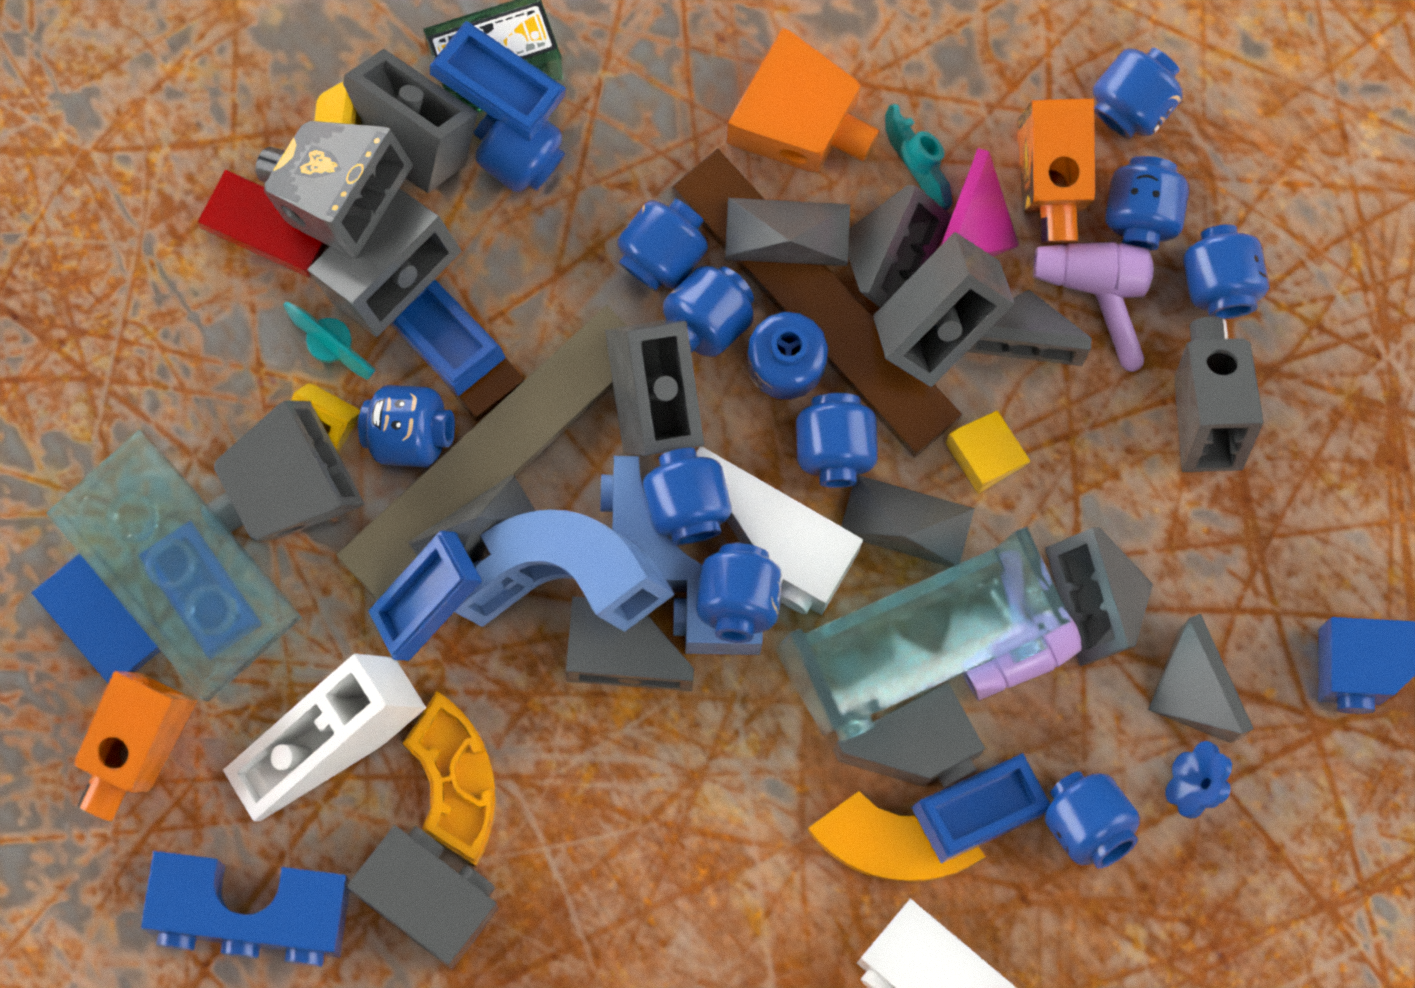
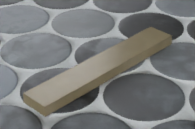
M608 305L602 308L336 554L337 559L378 600L417 557L408 543L410 540L508 476L514 475L516 477L613 387L605 329L628 325Z

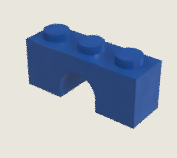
M153 851L141 929L149 934L157 935L156 946L195 951L196 940L222 943L220 954L249 959H259L260 948L286 951L284 962L312 967H323L324 956L340 958L350 890L347 888L350 879L346 875L282 867L279 888L270 905L260 912L243 915L230 911L224 902L222 884L225 865L218 859Z

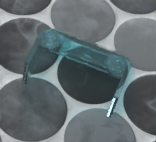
M1026 526L1015 531L992 550L805 634L802 628L797 629L786 636L776 647V651L787 675L823 736L836 732L842 743L876 727L871 717L875 713L1007 653L1010 654L1015 664L1048 649L1049 647L1044 636L1070 623L1071 619Z

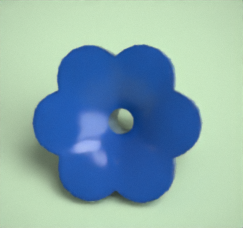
M1209 741L1200 742L1192 752L1181 753L1172 765L1173 778L1168 783L1165 794L1167 801L1178 806L1179 813L1189 819L1197 818L1206 808H1214L1226 801L1231 791V786L1226 781L1232 771L1230 758L1221 754L1219 748Z

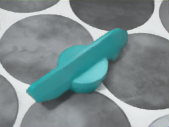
M897 104L890 105L885 114V131L891 145L923 191L943 209L948 210L953 202L950 183L939 169L941 160L944 158L942 144L935 136L928 132L920 131L915 134L911 129L915 124L913 119L904 118Z
M290 302L283 304L294 324L307 333V347L315 359L326 363L340 361L352 372L366 380L374 374L376 369L351 348V334L348 327L342 321L336 318L317 320L297 305Z

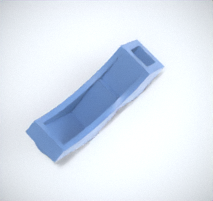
M614 456V475L601 474L600 511L613 512L612 530L634 543L655 562L673 592H686V598H674L673 636H685V654L760 655L763 644V632L753 634V639L749 642L733 643L716 637L715 629L700 620L696 612V599L702 565L674 545L669 537L659 535L654 531L642 487L639 456Z

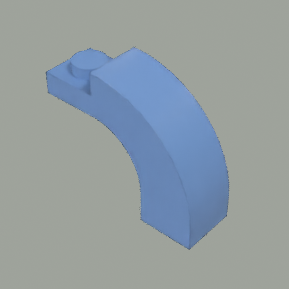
M538 510L506 519L480 535L491 555L484 560L473 563L482 582L455 610V613L483 627L537 586L551 580L569 578L576 580L596 616L625 632L675 594L655 562L638 546L606 525L591 517L571 511Z

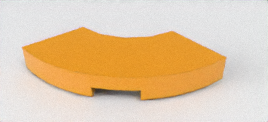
M436 691L403 742L404 748L422 764L430 782V810L422 830L440 845L476 867L485 851L494 823L496 792L493 770L485 746L473 724L453 702Z
M860 791L807 829V832L813 839L842 864L862 874L893 881L915 883L938 880L968 869L985 858L981 849L976 847L941 864L916 816H899L877 808Z

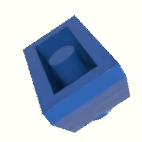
M1331 617L1318 628V702L1337 703V711L1340 713L1375 712V705H1381L1390 699L1415 676V621Z

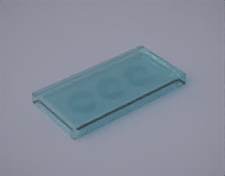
M140 429L46 512L204 701L209 702L303 618L148 434Z

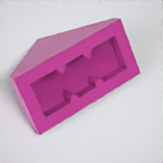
M977 148L942 244L956 232L994 257L1018 247L1019 243L990 152Z

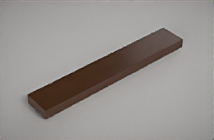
M718 148L672 185V193L677 199L685 203L704 219L701 225L725 251L728 198L765 200ZM734 260L781 312L800 313L812 319L824 332L828 345L827 363L860 397L866 406L874 412L877 418L914 458L960 420L962 413L935 384L930 387L886 360L873 316L826 265Z

